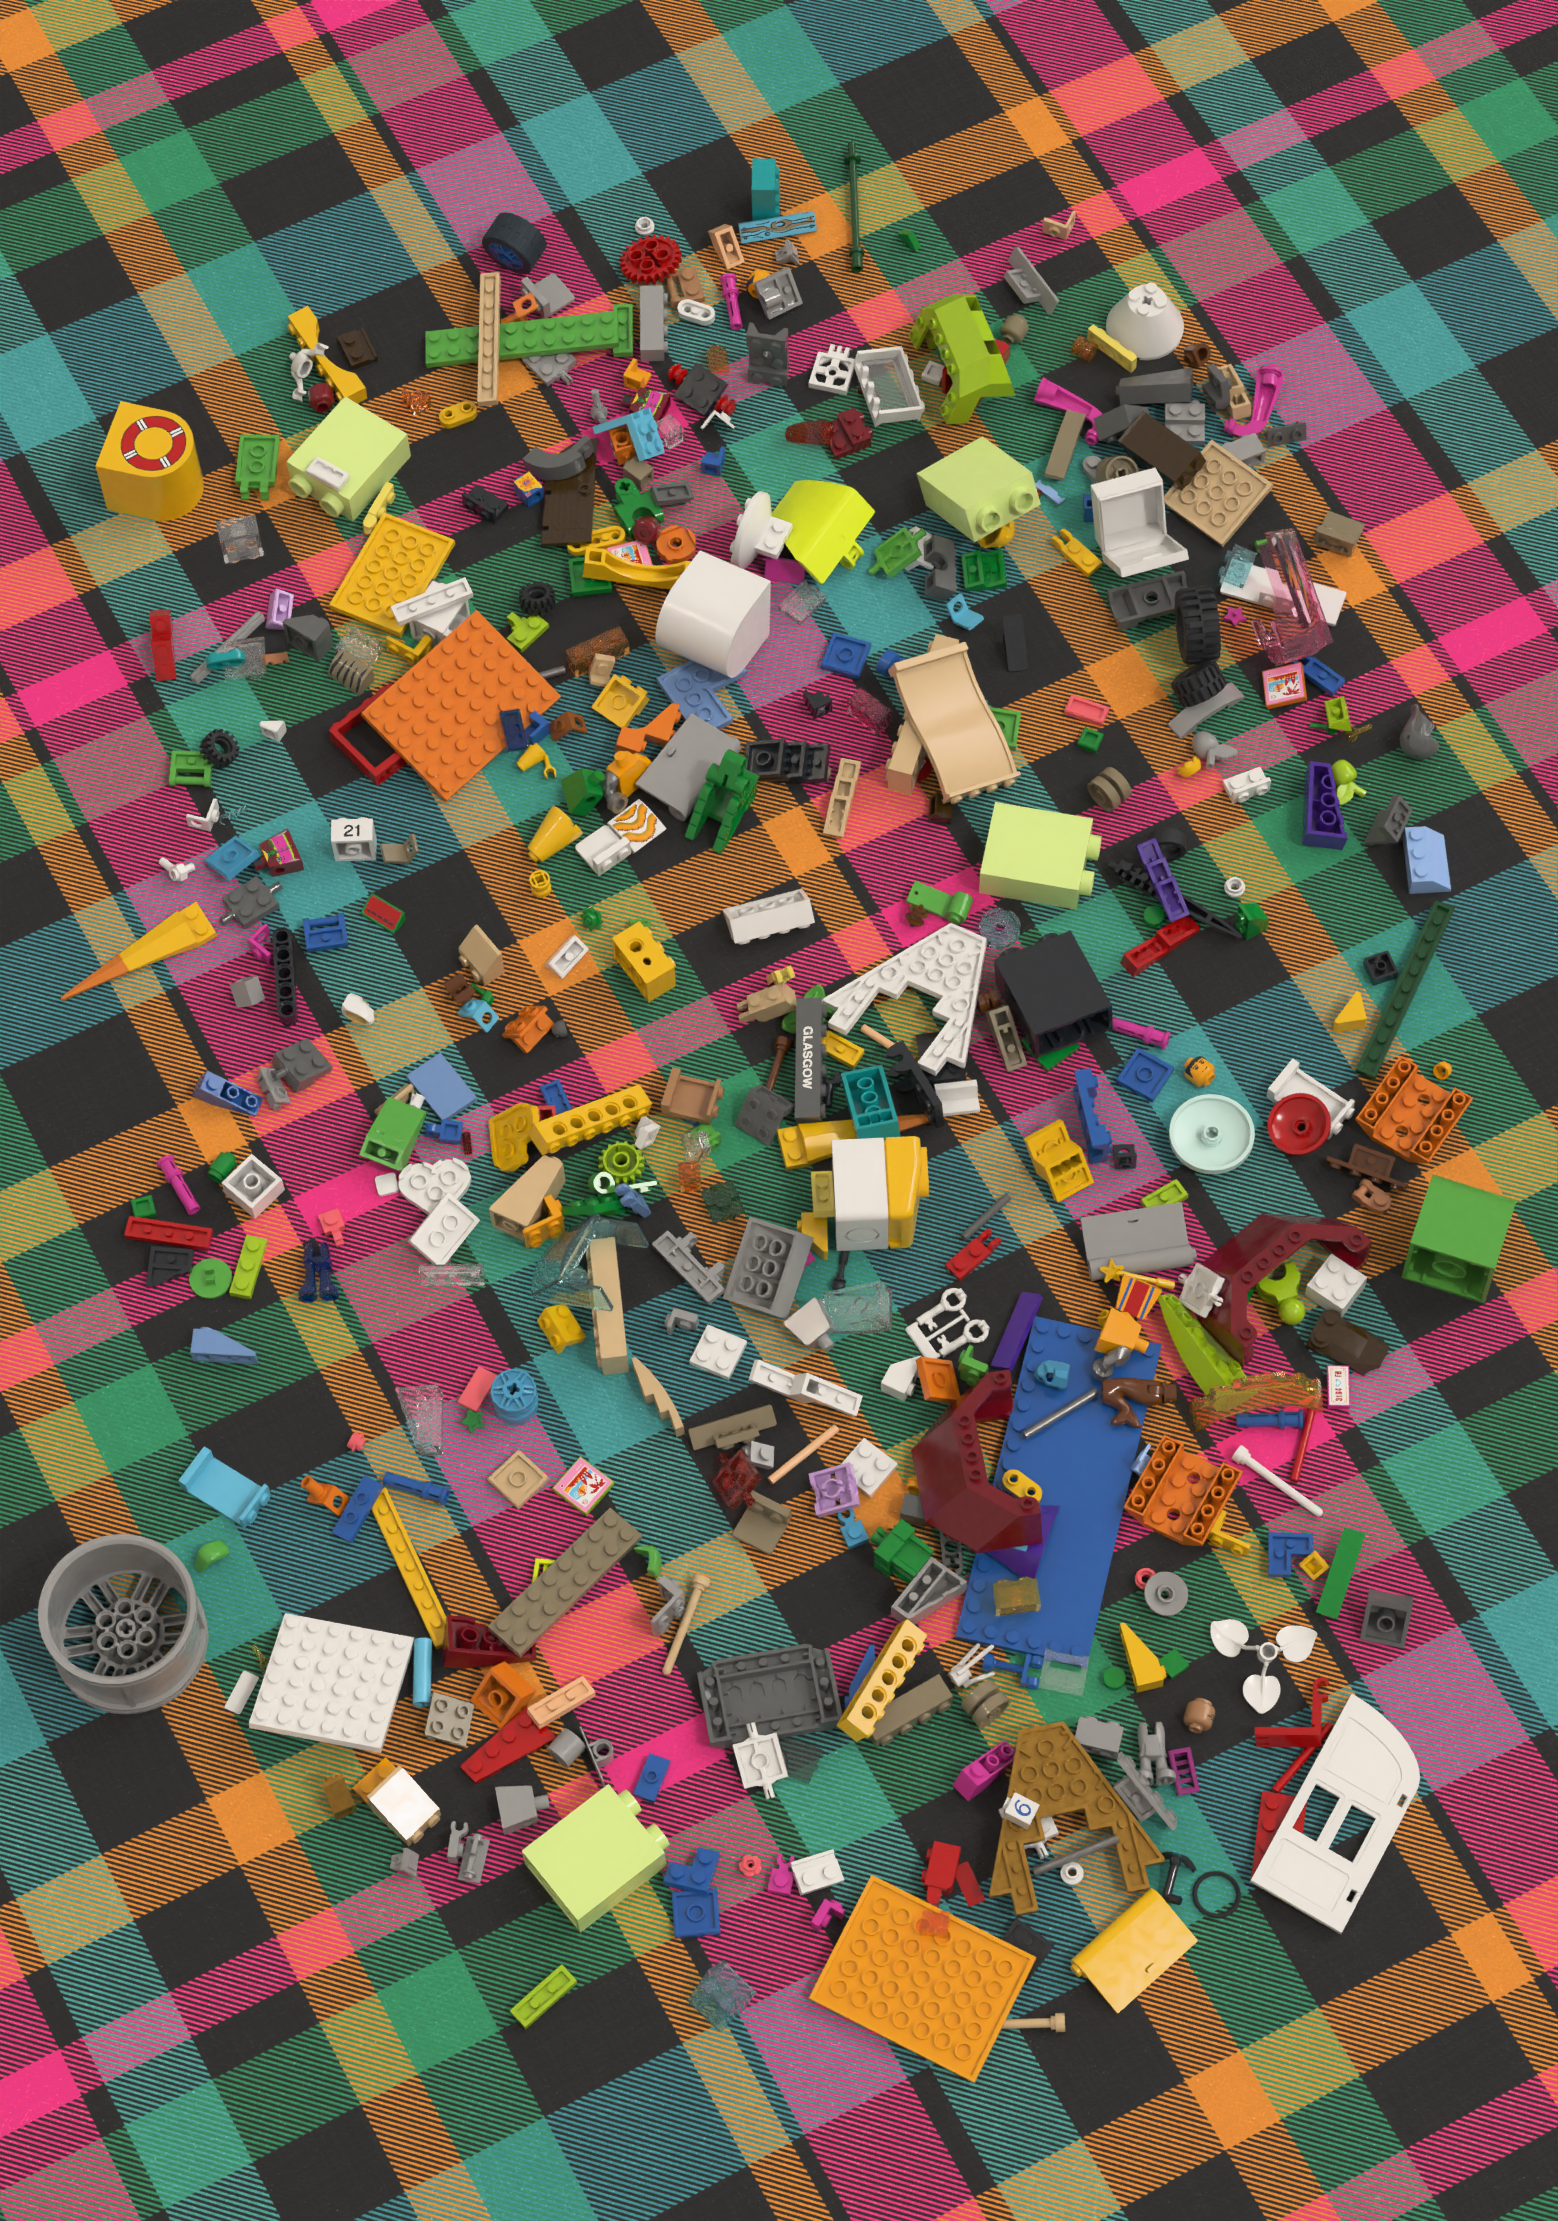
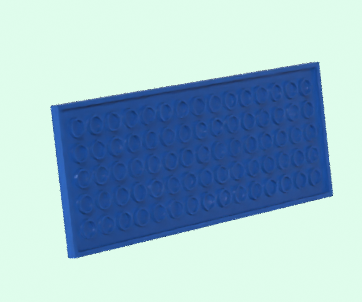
M1037 1316L1034 1318L1013 1401V1412L1009 1418L993 1486L1015 1498L1003 1488L1002 1479L1007 1471L1012 1469L1018 1470L1042 1489V1498L1039 1505L1060 1506L1033 1586L1022 1576L1012 1572L1011 1568L1001 1561H997L988 1553L984 1552L975 1555L956 1632V1639L986 1646L994 1645V1648L1025 1655L1040 1656L1046 1660L1085 1669L1087 1667L1132 1475L1130 1468L1136 1458L1148 1406L1123 1396L1136 1414L1142 1428H1134L1127 1423L1119 1426L1111 1425V1421L1119 1413V1410L1110 1405L1102 1404V1381L1096 1380L1090 1370L1095 1360L1107 1355L1094 1350L1101 1332L1100 1330ZM1149 1342L1144 1354L1133 1349L1130 1359L1122 1367L1113 1366L1114 1371L1110 1378L1126 1377L1154 1380L1162 1344ZM1047 1360L1069 1364L1070 1374L1067 1389L1059 1390L1055 1387L1046 1386L1034 1376L1035 1368L1041 1362ZM1047 1373L1046 1376L1053 1378V1373ZM1093 1388L1098 1391L1099 1396L1030 1438L1025 1439L1022 1435L1024 1430ZM1015 1477L1010 1478L1011 1482L1018 1481ZM1029 1490L1027 1492L1029 1495L1035 1494V1492L1032 1490Z

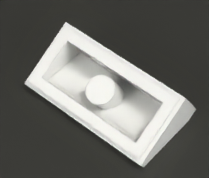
M576 935L570 936L544 966L563 979L589 949Z

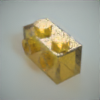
M1022 1577L1018 1581L1010 1582L1004 1579L993 1584L992 1594L996 1616L1040 1611L1041 1601L1037 1578Z

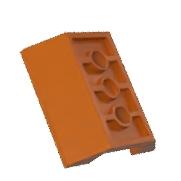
M1400 1055L1357 1116L1356 1122L1372 1141L1407 1162L1429 1164L1473 1101V1098L1457 1088H1454L1452 1093H1449L1417 1074L1418 1065ZM1426 1098L1429 1101V1104L1425 1106L1419 1104L1418 1099ZM1402 1129L1406 1131L1407 1136L1399 1137L1396 1131Z
M1164 1435L1123 1508L1144 1527L1182 1545L1203 1546L1240 1480L1243 1471L1224 1462L1221 1467H1217L1185 1452L1183 1443ZM1190 1476H1197L1200 1481L1197 1484H1191L1188 1482V1478ZM1170 1512H1177L1180 1517L1177 1520H1170L1167 1515Z

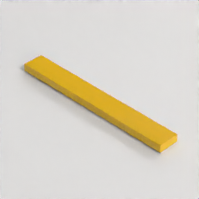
M385 1487L371 1510L435 1648L438 1649L443 1646L446 1615Z

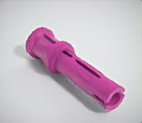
M727 273L719 278L720 284L723 287L722 297L726 300L730 328L732 330H740L743 324L737 299L739 295V290L736 288L735 283L737 278L735 274Z
M1113 1017L1112 1030L1142 1039L1145 1044L1152 1043L1161 1046L1163 1050L1167 1048L1171 1032L1167 1031L1165 1033L1154 1029L1153 1026L1144 1027Z
M166 1155L159 1159L156 1165L162 1169L165 1181L172 1185L188 1215H193L199 1211L200 1206L186 1185L182 1170L176 1166L174 1156Z

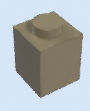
M635 455L631 460L625 462L623 477L632 480L637 489L642 491L654 480V468L644 460L639 462L638 456Z

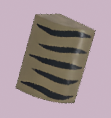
M343 649L336 654L328 671V676L358 696L375 680L372 668Z

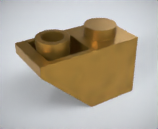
M342 1774L339 1776L332 1775L326 1778L325 1782L321 1783L336 1821L357 1812Z

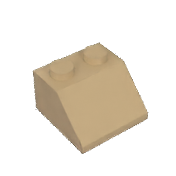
M475 925L459 946L460 956L458 958L464 967L468 966L470 968L473 978L486 986L505 973L502 953L481 928Z

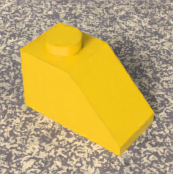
M813 1212L801 1213V1220L797 1221V1232L814 1237L811 1249L823 1260H828L827 1218H814Z

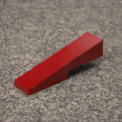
M1189 915L1177 919L1158 930L1151 939L1126 952L1120 964L1134 978L1198 933L1201 928Z

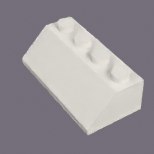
M803 889L723 909L731 938L735 944H746L755 938L765 939L770 937V934L777 932L784 934L796 927L799 929L807 928L811 923H815L810 899Z

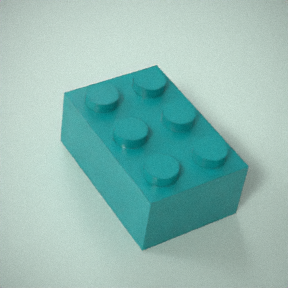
M752 159L751 193L753 221L780 216V167H776V159Z

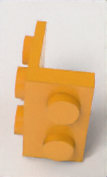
M551 1194L544 1197L548 1218L522 1230L524 1244L527 1249L531 1247L537 1248L544 1241L556 1239L565 1232L563 1222L565 1218L562 1213V1206L559 1200H554Z

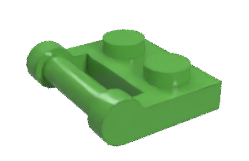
M172 751L169 785H204V787H211L213 763L207 764L209 760H204L202 758L204 754H200V751ZM177 772L204 773V777L177 776Z

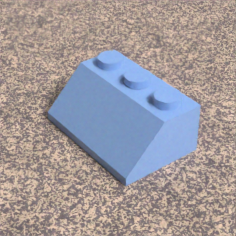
M1426 826L1406 827L1402 841L1409 894L1451 892L1444 835Z

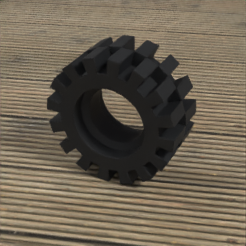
M533 581V584L526 583V586L523 585L522 589L519 590L520 609L525 614L528 612L530 616L532 614L538 616L541 613L543 616L545 612L550 613L554 606H556L555 591L553 586H549L547 582L543 584V581H540L539 584H536V581Z
M214 729L200 744V748H202L200 754H204L202 758L204 760L208 759L207 764L209 765L213 763L214 768L219 766V769L228 767L239 755L238 751L240 750V747L236 746L238 741L233 740L235 736L233 734L229 736V731L223 733V729ZM214 743L220 745L224 749L225 754L220 753Z

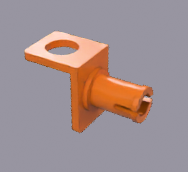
M528 293L512 302L515 312L500 321L501 323L528 321L526 315L538 309L534 295ZM526 300H530L531 306L528 309H523L522 304Z
M306 1476L301 1482V1487L310 1493L307 1498L308 1503L324 1505L336 1516H341L350 1500L346 1494L335 1485L318 1483L311 1476ZM336 1496L341 1498V1505L338 1508H335L333 1505V1500Z

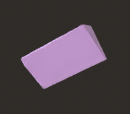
M277 588L270 594L265 628L284 630L283 621L291 618L294 594Z

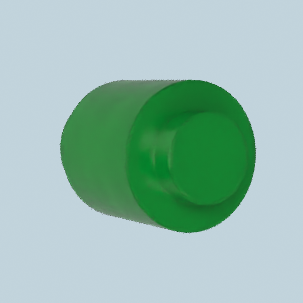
M227 1151L225 1153L220 1152L208 1168V1177L214 1182L221 1184L237 1166L236 1157Z

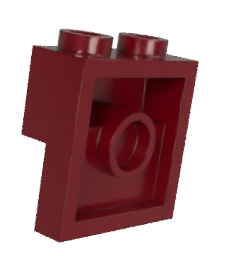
M855 408L837 414V419L819 426V431L835 460L871 446L872 430L869 426L865 427L863 413L861 411L857 412Z

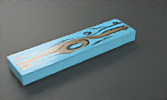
M814 211L738 223L742 244L817 231Z

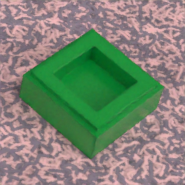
M1085 727L1078 740L1077 747L1096 754L1104 734Z
M152 1195L131 1200L135 1217L146 1219L157 1217Z
M1176 1648L1158 1660L1160 1666H1164L1166 1675L1170 1680L1189 1668V1664Z

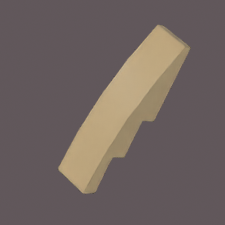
M841 758L833 793H831L823 834L844 837L858 782L861 761Z
M636 1357L631 1358L632 1367L645 1403L655 1402L661 1421L670 1418L676 1437L684 1435L683 1423L663 1386Z

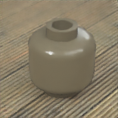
M1018 314L1008 316L1000 328L1003 340L1008 344L1021 343L1029 330L1027 320Z

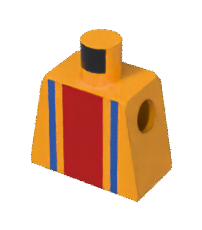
M1123 1273L1115 1308L1122 1312H1128L1133 1318L1137 1317L1144 1320L1160 1296L1162 1289Z

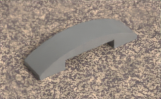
M1228 683L1221 692L1209 700L1192 707H1186L1168 723V727L1181 740L1197 729V725L1223 708H1231L1243 700L1245 696L1233 683Z

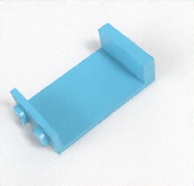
M205 1446L178 1480L182 1490L243 1528H246L249 1523L254 1522L258 1514L257 1511L261 1506H265L270 1499L269 1487L266 1484L261 1487L213 1457L211 1450Z

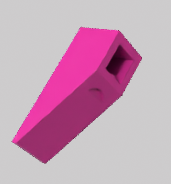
M1004 1740L962 1769L953 1786L967 1801L971 1800L1013 1764L1015 1750Z

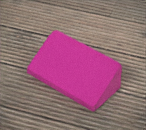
M766 556L765 579L800 585L804 584L806 570L797 560L774 559Z

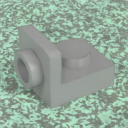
M673 1308L672 1313L667 1315L664 1324L667 1327V1334L672 1335L676 1325L684 1330H697L699 1325L698 1315Z

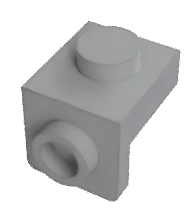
M754 1441L742 1446L739 1451L740 1467L746 1468L752 1465L768 1470L773 1468L774 1446Z

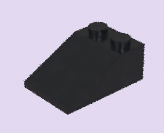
M940 1032L916 1034L919 1060ZM948 1061L936 1076L922 1070L934 1091V1084L966 1081L965 1068H961Z

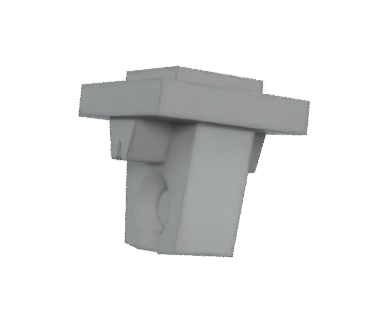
M786 239V246L775 251L776 260L780 265L791 261L798 265L799 256L797 248L789 239Z
M404 1848L403 1853L392 1855L390 1869L416 1877L419 1854L409 1848Z

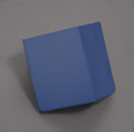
M721 446L719 454L706 452V455L702 456V474L721 477L726 458L725 447Z
M534 710L529 715L531 725L520 734V738L529 745L538 744L550 733L549 722Z

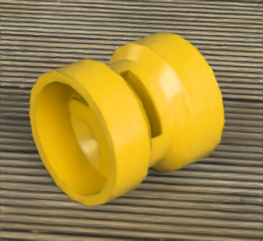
M543 870L533 872L529 879L531 893L538 898L548 896L551 892L549 874Z

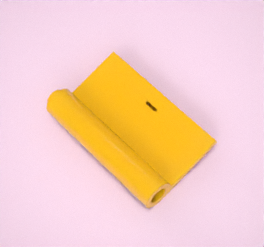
M1150 1888L1070 1960L1072 1964L1070 1969L1077 1977L1083 1976L1088 1978L1118 2014L1198 1940L1156 1890Z

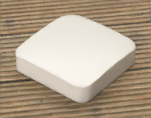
M395 1173L375 1177L380 1197L399 1192Z

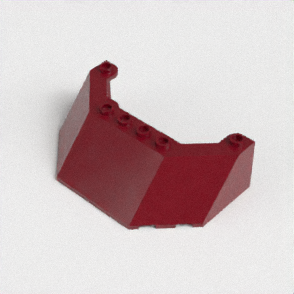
M1259 1215L1201 1264L1225 1280L1217 1296L1223 1299V1302H1220L1222 1305L1216 1306L1213 1303L1207 1317L1198 1315L1197 1320L1243 1368L1253 1358L1254 1348L1252 1344L1257 1338L1255 1327L1247 1320V1292L1309 1240H1316L1330 1255L1333 1254L1352 1268L1359 1270L1368 1261L1372 1241L1358 1227L1317 1216Z
M1009 1369L990 1372L982 1377L946 1408L911 1450L925 1524L944 1532L945 1536L955 1542L965 1544L976 1554L1043 1543L1041 1511L1038 1501L1031 1496L1013 1498L989 1484L976 1426L978 1423L1007 1419L1012 1414V1380Z

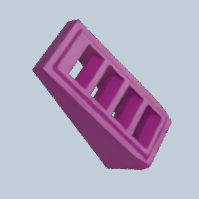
M1185 1747L1167 1751L1169 1767L1176 1773L1174 1785L1177 1796L1199 1792L1200 1789L1191 1748ZM1185 1755L1186 1760L1175 1762V1757ZM1188 1765L1187 1769L1177 1770V1766ZM1190 1773V1777L1179 1779L1178 1775ZM1187 1782H1192L1193 1786L1181 1788L1180 1785Z

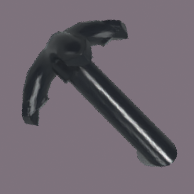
M1169 1851L1163 1852L1161 1854L1165 1860H1170V1867L1162 1898L1168 1903L1181 1905L1182 1897L1172 1894L1178 1868L1183 1863L1194 1873L1196 1867L1185 1855Z

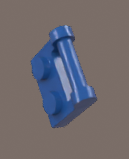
M344 912L338 913L337 916L311 920L309 918L303 919L307 953L349 947ZM339 924V926L311 930L313 927Z

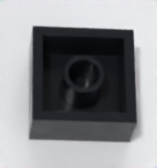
M1388 950L1364 958L1363 966L1373 986L1397 978L1398 970Z

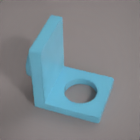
M960 593L946 604L953 623L969 631L984 620L982 615L968 609L964 597ZM956 602L961 603V608L958 612L953 611Z
M471 999L457 1013L460 1017L474 1019L484 1032H488L499 1019V1016L486 1001ZM486 1012L491 1016L488 1024H484L482 1021V1016Z

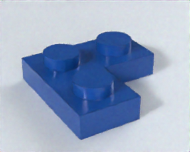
M1268 1532V1577L1290 1578L1291 1557H1307L1313 1552V1534Z
M698 1847L692 1866L670 1861L663 1880L664 1885L707 1896L720 1859V1852Z

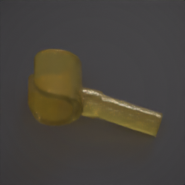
M1368 724L1357 729L1351 726L1352 731H1345V735L1354 733L1348 739L1349 741H1355L1357 735L1372 729V725Z
M254 1644L251 1648L260 1661L262 1673L265 1674L264 1666L269 1663L270 1659L265 1658L256 1644Z

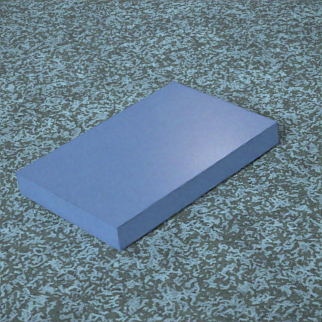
M441 1053L406 1075L407 1080L420 1095L425 1097L424 1101L441 1122L442 1120H450L478 1101L475 1094Z

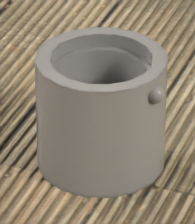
M564 1728L561 1729L560 1734L546 1749L558 1763L569 1768L577 1757L584 1752L586 1745L572 1731Z

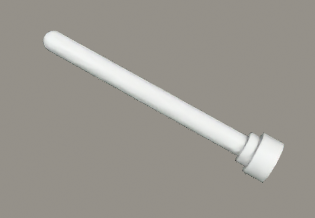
M1241 1445L1236 1450L1231 1459L1237 1464H1246L1314 1515L1319 1517L1323 1514L1320 1507L1251 1458L1247 1448Z

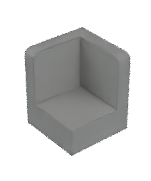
M258 976L241 978L230 984L237 1008L253 1006L265 999Z

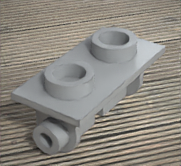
M260 1067L257 1080L264 1093L269 1091L266 1098L270 1108L277 1111L281 1108L282 1103L290 1104L291 1101L281 1079L275 1081L272 1078V1072L277 1070L275 1068Z
M480 1834L467 1837L458 1880L480 1884L490 1840L483 1839Z

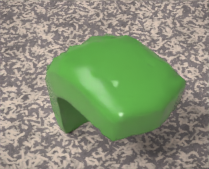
M221 1540L203 1545L198 1550L194 1566L196 1570L203 1573L212 1563L226 1558L229 1554V1548Z
M653 1546L634 1547L636 1553L650 1556L647 1571L650 1576L659 1577L662 1565L660 1552Z

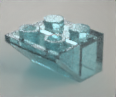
M722 1961L708 1970L687 2001L719 2032H722L746 2008L756 1991L725 1961Z

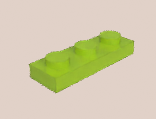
M246 1235L229 1291L230 1296L251 1300L268 1244L267 1239Z
M561 1964L510 2010V2013L527 2029L577 1984V1980Z

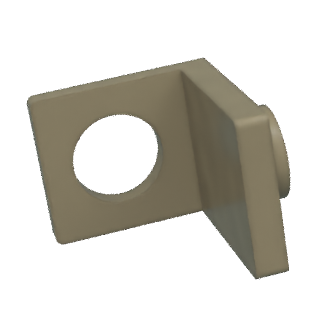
M411 834L404 844L382 843L380 845L384 863L409 864L419 851L415 834ZM410 843H412V852H411V853H410Z

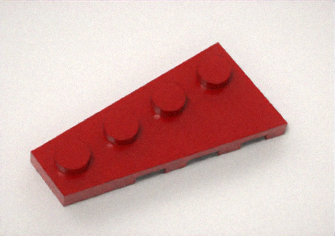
M526 1706L466 1760L460 1768L475 1784H478L500 1772L502 1768L510 1764L513 1765L524 1756L535 1753L548 1743L551 1744L556 1736L546 1726L539 1729L528 1715V1707Z

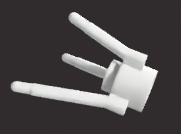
M977 1643L957 1665L951 1668L948 1675L958 1688L962 1685L964 1688H967L973 1683L995 1675V1672L992 1671L969 1680V1677L972 1676L969 1668L991 1651L994 1645L988 1646L964 1665L980 1647V1644Z

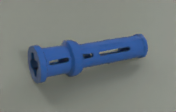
M1299 1409L1298 1412H1284V1410H1280L1278 1413L1236 1414L1237 1428L1273 1426L1280 1429L1285 1427H1299V1429H1303L1302 1409Z
M388 1471L383 1478V1485L421 1495L423 1500H434L440 1502V1505L443 1506L447 1503L450 1495L449 1486H437L432 1481L424 1483Z

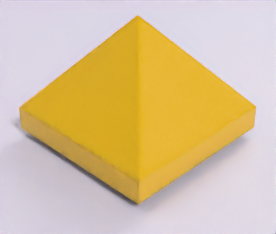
M1315 1550L1299 1563V1566L1313 1581L1330 1567Z

